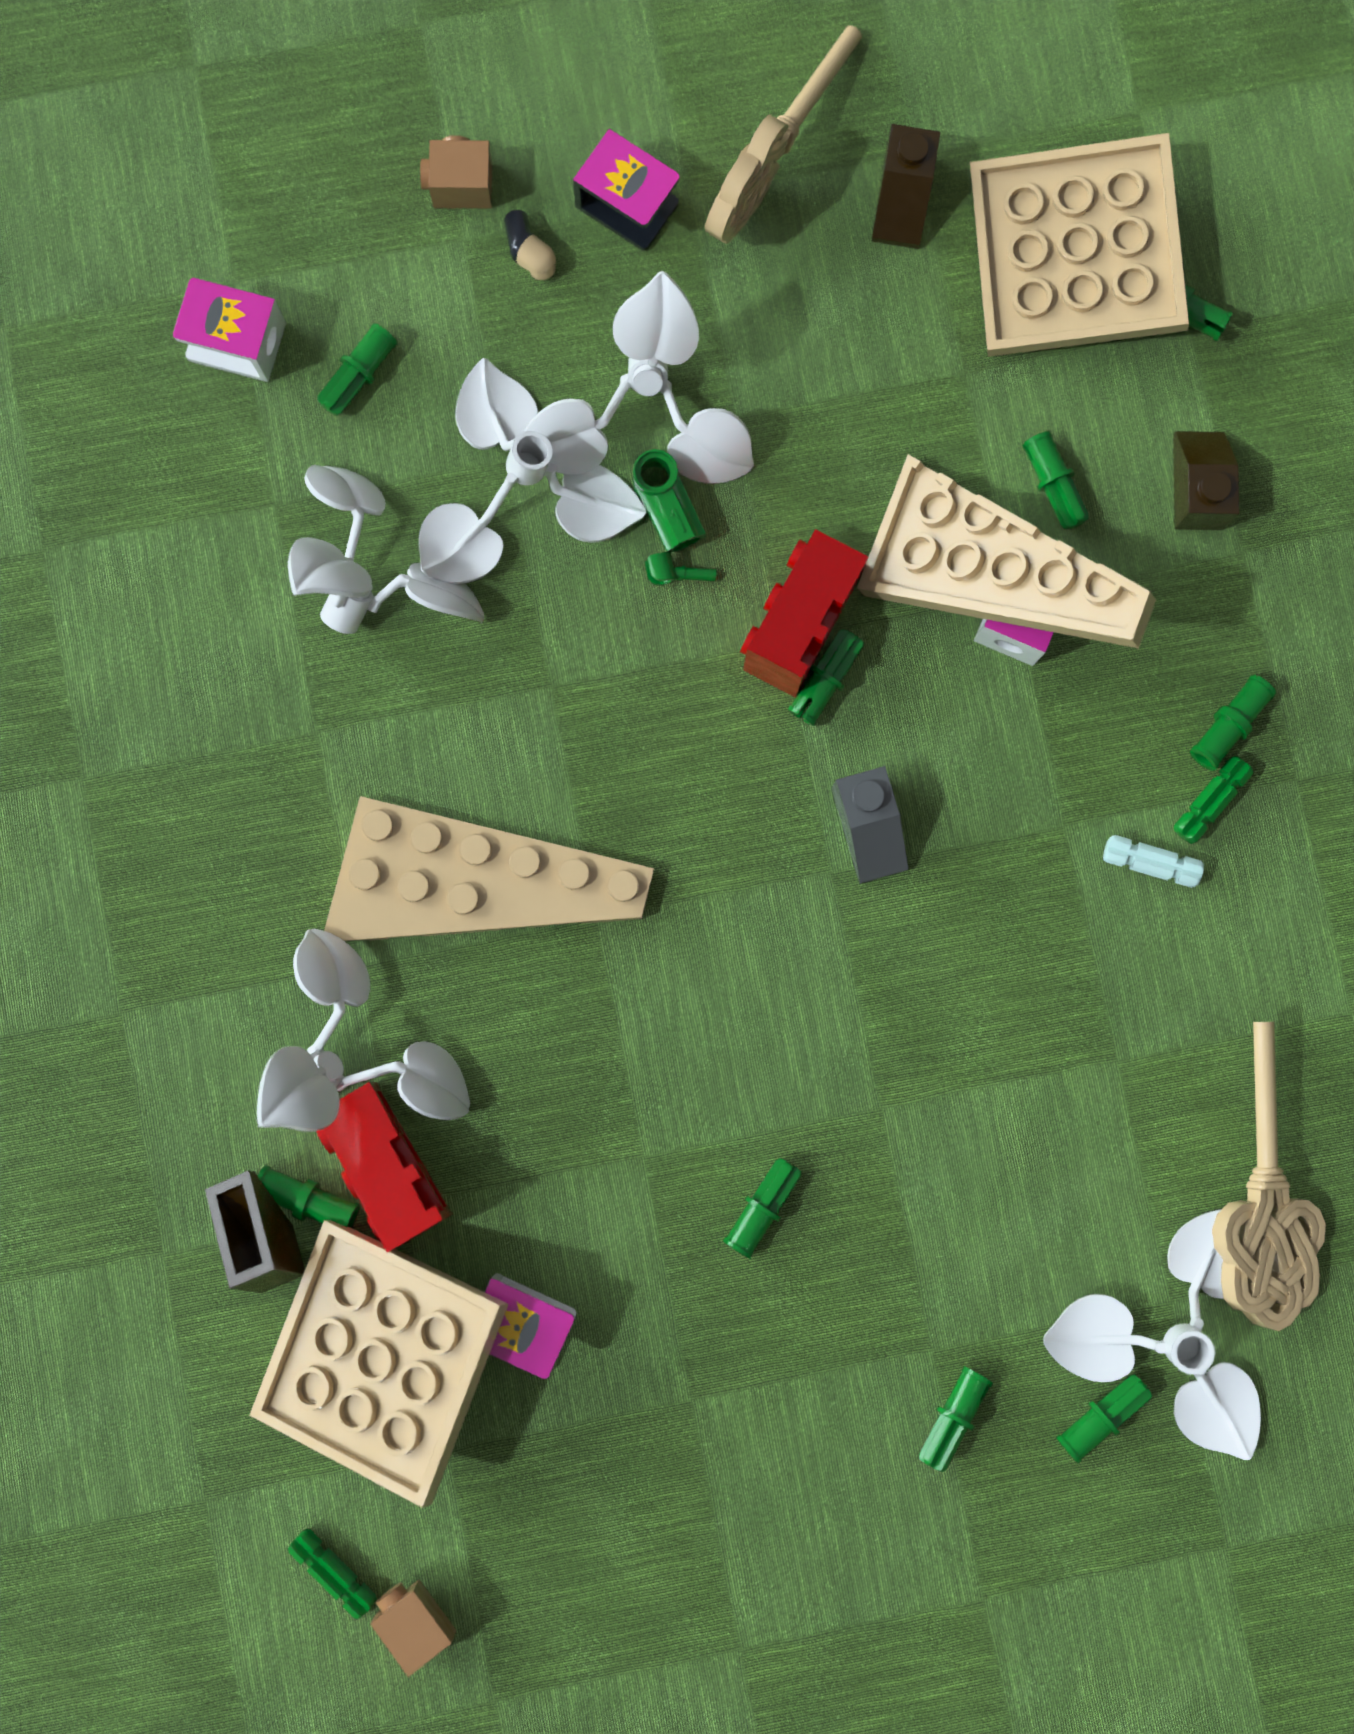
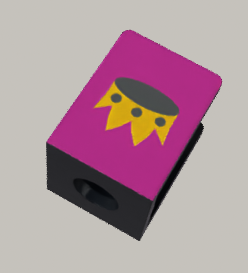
M608 129L573 179L575 207L640 250L647 251L679 206V199L671 194L679 183V174L616 132Z

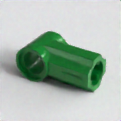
M659 449L647 450L639 455L633 468L634 492L642 500L665 551L671 553L679 552L705 538L706 533L678 475V468L674 458L666 451ZM658 467L667 473L669 479L662 486L652 487L643 481L641 475L648 468Z

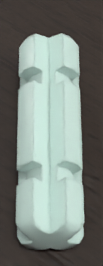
M1118 835L1109 837L1103 854V860L1107 863L1120 867L1128 864L1130 870L1167 881L1168 879L1175 878V883L1190 888L1198 886L1204 871V863L1201 860L1188 856L1180 859L1178 858V853L1141 842L1133 845L1131 839Z

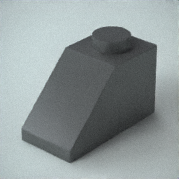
M883 766L837 779L831 790L859 884L908 871L900 813L886 767Z

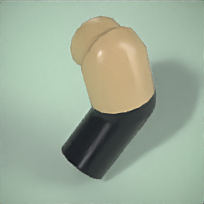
M510 211L504 217V223L512 259L518 265L528 270L536 280L551 278L556 271V256L553 250L531 233L528 215L524 211Z

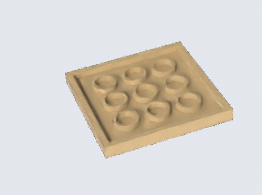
M1169 133L970 162L988 357L1188 331L1189 321Z
M324 1220L249 1416L422 1508L432 1505L508 1303L396 1249L387 1253L381 1242L359 1231L342 1226L331 1220Z

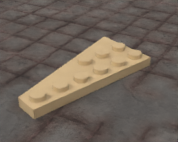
M909 454L905 460L857 589L866 597L1139 648L1156 602V599L1149 590L1105 565L1091 561L1077 553L1068 544L1061 540H1054L1042 533L1038 527L980 494H973L959 486L950 477L941 472L939 474Z
M360 796L324 931L347 942L642 919L654 868Z

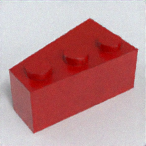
M817 529L814 530L808 543L800 539L786 565L792 569L784 585L778 582L774 585L763 607L764 610L768 611L759 628L756 626L751 628L741 647L740 653L746 655L743 671L796 698L809 674L811 665H814L862 575L869 556Z
M369 1081L339 1099V1113L336 1120L328 1127L316 1131L328 1153H336L345 1170L341 1172V1176L347 1188L355 1199L359 1198L368 1215L367 1221L378 1241L383 1244L386 1252L388 1253L453 1215L377 1082Z

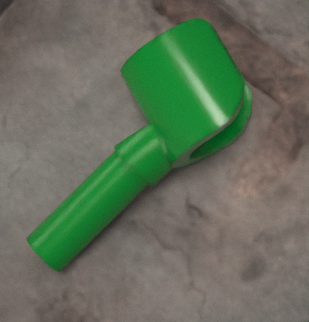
M671 552L652 554L645 561L648 580L655 586L666 585L676 580L683 581L684 579L716 581V569L690 568L685 566L674 568Z

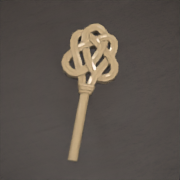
M847 26L784 115L775 118L769 114L763 119L755 131L750 144L740 152L737 161L729 171L719 194L715 198L705 223V231L711 236L728 244L748 222L750 216L758 208L766 195L774 176L780 168L777 160L783 154L789 153L791 146L799 135L800 125L862 39L859 29L854 26Z
M1253 1022L1257 1167L1253 1168V1174L1249 1177L1250 1181L1246 1184L1248 1188L1247 1201L1239 1200L1228 1203L1216 1215L1212 1235L1214 1248L1223 1259L1221 1285L1224 1300L1232 1309L1242 1311L1254 1325L1280 1331L1290 1326L1299 1315L1301 1309L1310 1306L1318 1295L1320 1273L1316 1255L1325 1242L1326 1223L1321 1210L1312 1202L1289 1197L1290 1184L1286 1181L1287 1177L1283 1174V1169L1278 1167L1274 1022Z

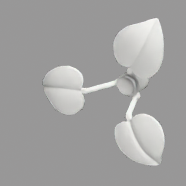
M660 271L644 288L627 299L615 315L613 321L614 341L619 349L629 357L628 374L621 376L620 385L603 415L595 420L594 411L588 402L581 399H563L541 410L524 429V432H539L550 441L553 450L550 463L557 466L556 472L567 475L587 473L600 465L607 454L608 440L600 429L609 424L627 390L632 388L643 396H653L661 392L666 400L674 425L681 432L671 439L667 446V453L674 458L678 472L683 476L702 483H723L747 474L754 466L751 437L746 425L738 416L724 409L710 408L697 412L690 419L688 425L681 417L672 392V384L668 381V364H682L694 354L699 341V326L687 296L678 284L664 271Z
M483 358L471 370L461 387L456 404V424L462 437L472 447L486 450L500 443L504 451H510L506 460L508 475L480 520L472 509L456 503L443 504L427 515L420 528L418 538L420 570L430 579L451 584L469 583L490 573L501 558L503 541L495 531L486 526L493 519L515 483L533 485L546 476L551 490L561 496L555 508L559 524L569 535L583 542L595 543L611 539L639 522L644 517L646 510L636 493L621 478L601 465L579 475L564 474L562 485H560L556 476L557 466L550 463L553 453L550 441L539 432H524L528 423L538 414L534 399L520 383L501 372L488 359Z
M312 465L307 469L304 478L310 492L323 503L339 510L351 511L353 515V524L345 556L331 543L307 537L296 540L289 553L288 572L293 595L308 593L329 594L320 613L321 619L327 626L341 633H355L367 610L377 613L381 603L400 587H406L407 595L427 608L483 622L485 619L484 612L466 583L451 584L430 579L420 570V563L411 564L407 571L408 575H398L376 596H373L370 575L353 560L364 520V513L381 515L385 509L386 503L381 491L367 478L347 469Z
M308 929L295 951L293 961L295 978L300 989L311 1000L325 1006L334 1004V1011L316 1042L307 1051L301 1047L287 1046L278 1050L269 1059L262 1075L258 1094V1126L284 1127L300 1131L322 1130L331 1125L339 1113L340 1100L338 1091H342L349 1085L389 1073L402 1074L398 1081L399 1095L416 1112L430 1118L455 1120L466 1115L469 1112L470 1100L462 1072L454 1058L445 1049L431 1042L422 1041L411 1044L404 1052V1063L395 1061L349 1076L342 1075L344 1068L340 1058L333 1052L324 1051L323 1047L344 1015L345 1004L357 1007L367 1001L370 992L369 974L361 957L348 943L326 931Z
M1220 1209L1201 1214L1184 1224L1174 1235L1169 1245L1167 1259L1170 1272L1179 1280L1191 1283L1189 1288L1191 1321L1189 1324L1183 1323L1171 1327L1165 1334L1163 1341H1157L1141 1335H1131L1133 1317L1127 1307L1114 1297L1105 1294H1091L1077 1299L1064 1310L1045 1333L1043 1343L1051 1356L1065 1369L1084 1379L1096 1382L1119 1380L1132 1371L1135 1357L1131 1345H1140L1153 1349L1157 1353H1165L1167 1358L1178 1369L1187 1374H1194L1197 1379L1181 1386L1174 1400V1417L1182 1433L1193 1443L1203 1448L1227 1453L1240 1459L1250 1460L1256 1449L1260 1433L1261 1414L1257 1390L1251 1378L1241 1368L1232 1363H1218L1206 1373L1213 1363L1215 1350L1211 1340L1201 1332L1204 1321L1201 1319L1200 1288L1211 1297L1223 1299L1221 1285L1223 1259L1214 1248L1212 1235L1216 1215L1222 1210Z

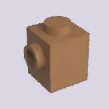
M458 135L447 136L442 140H429V159H421L420 180L422 190L430 191L434 208L492 209L493 162L489 141L470 140Z
M420 1579L407 1589L400 1582L376 1601L380 1610L377 1611L370 1625L408 1677L452 1643L457 1630Z

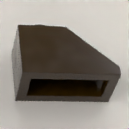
M897 124L891 125L885 150L871 242L919 249L933 183L940 131Z
M1175 431L1173 434L1174 530H1224L1239 515L1238 463L1225 432Z
M245 1171L205 1189L229 1289L264 1293L303 1276L305 1269L294 1227L254 1171Z

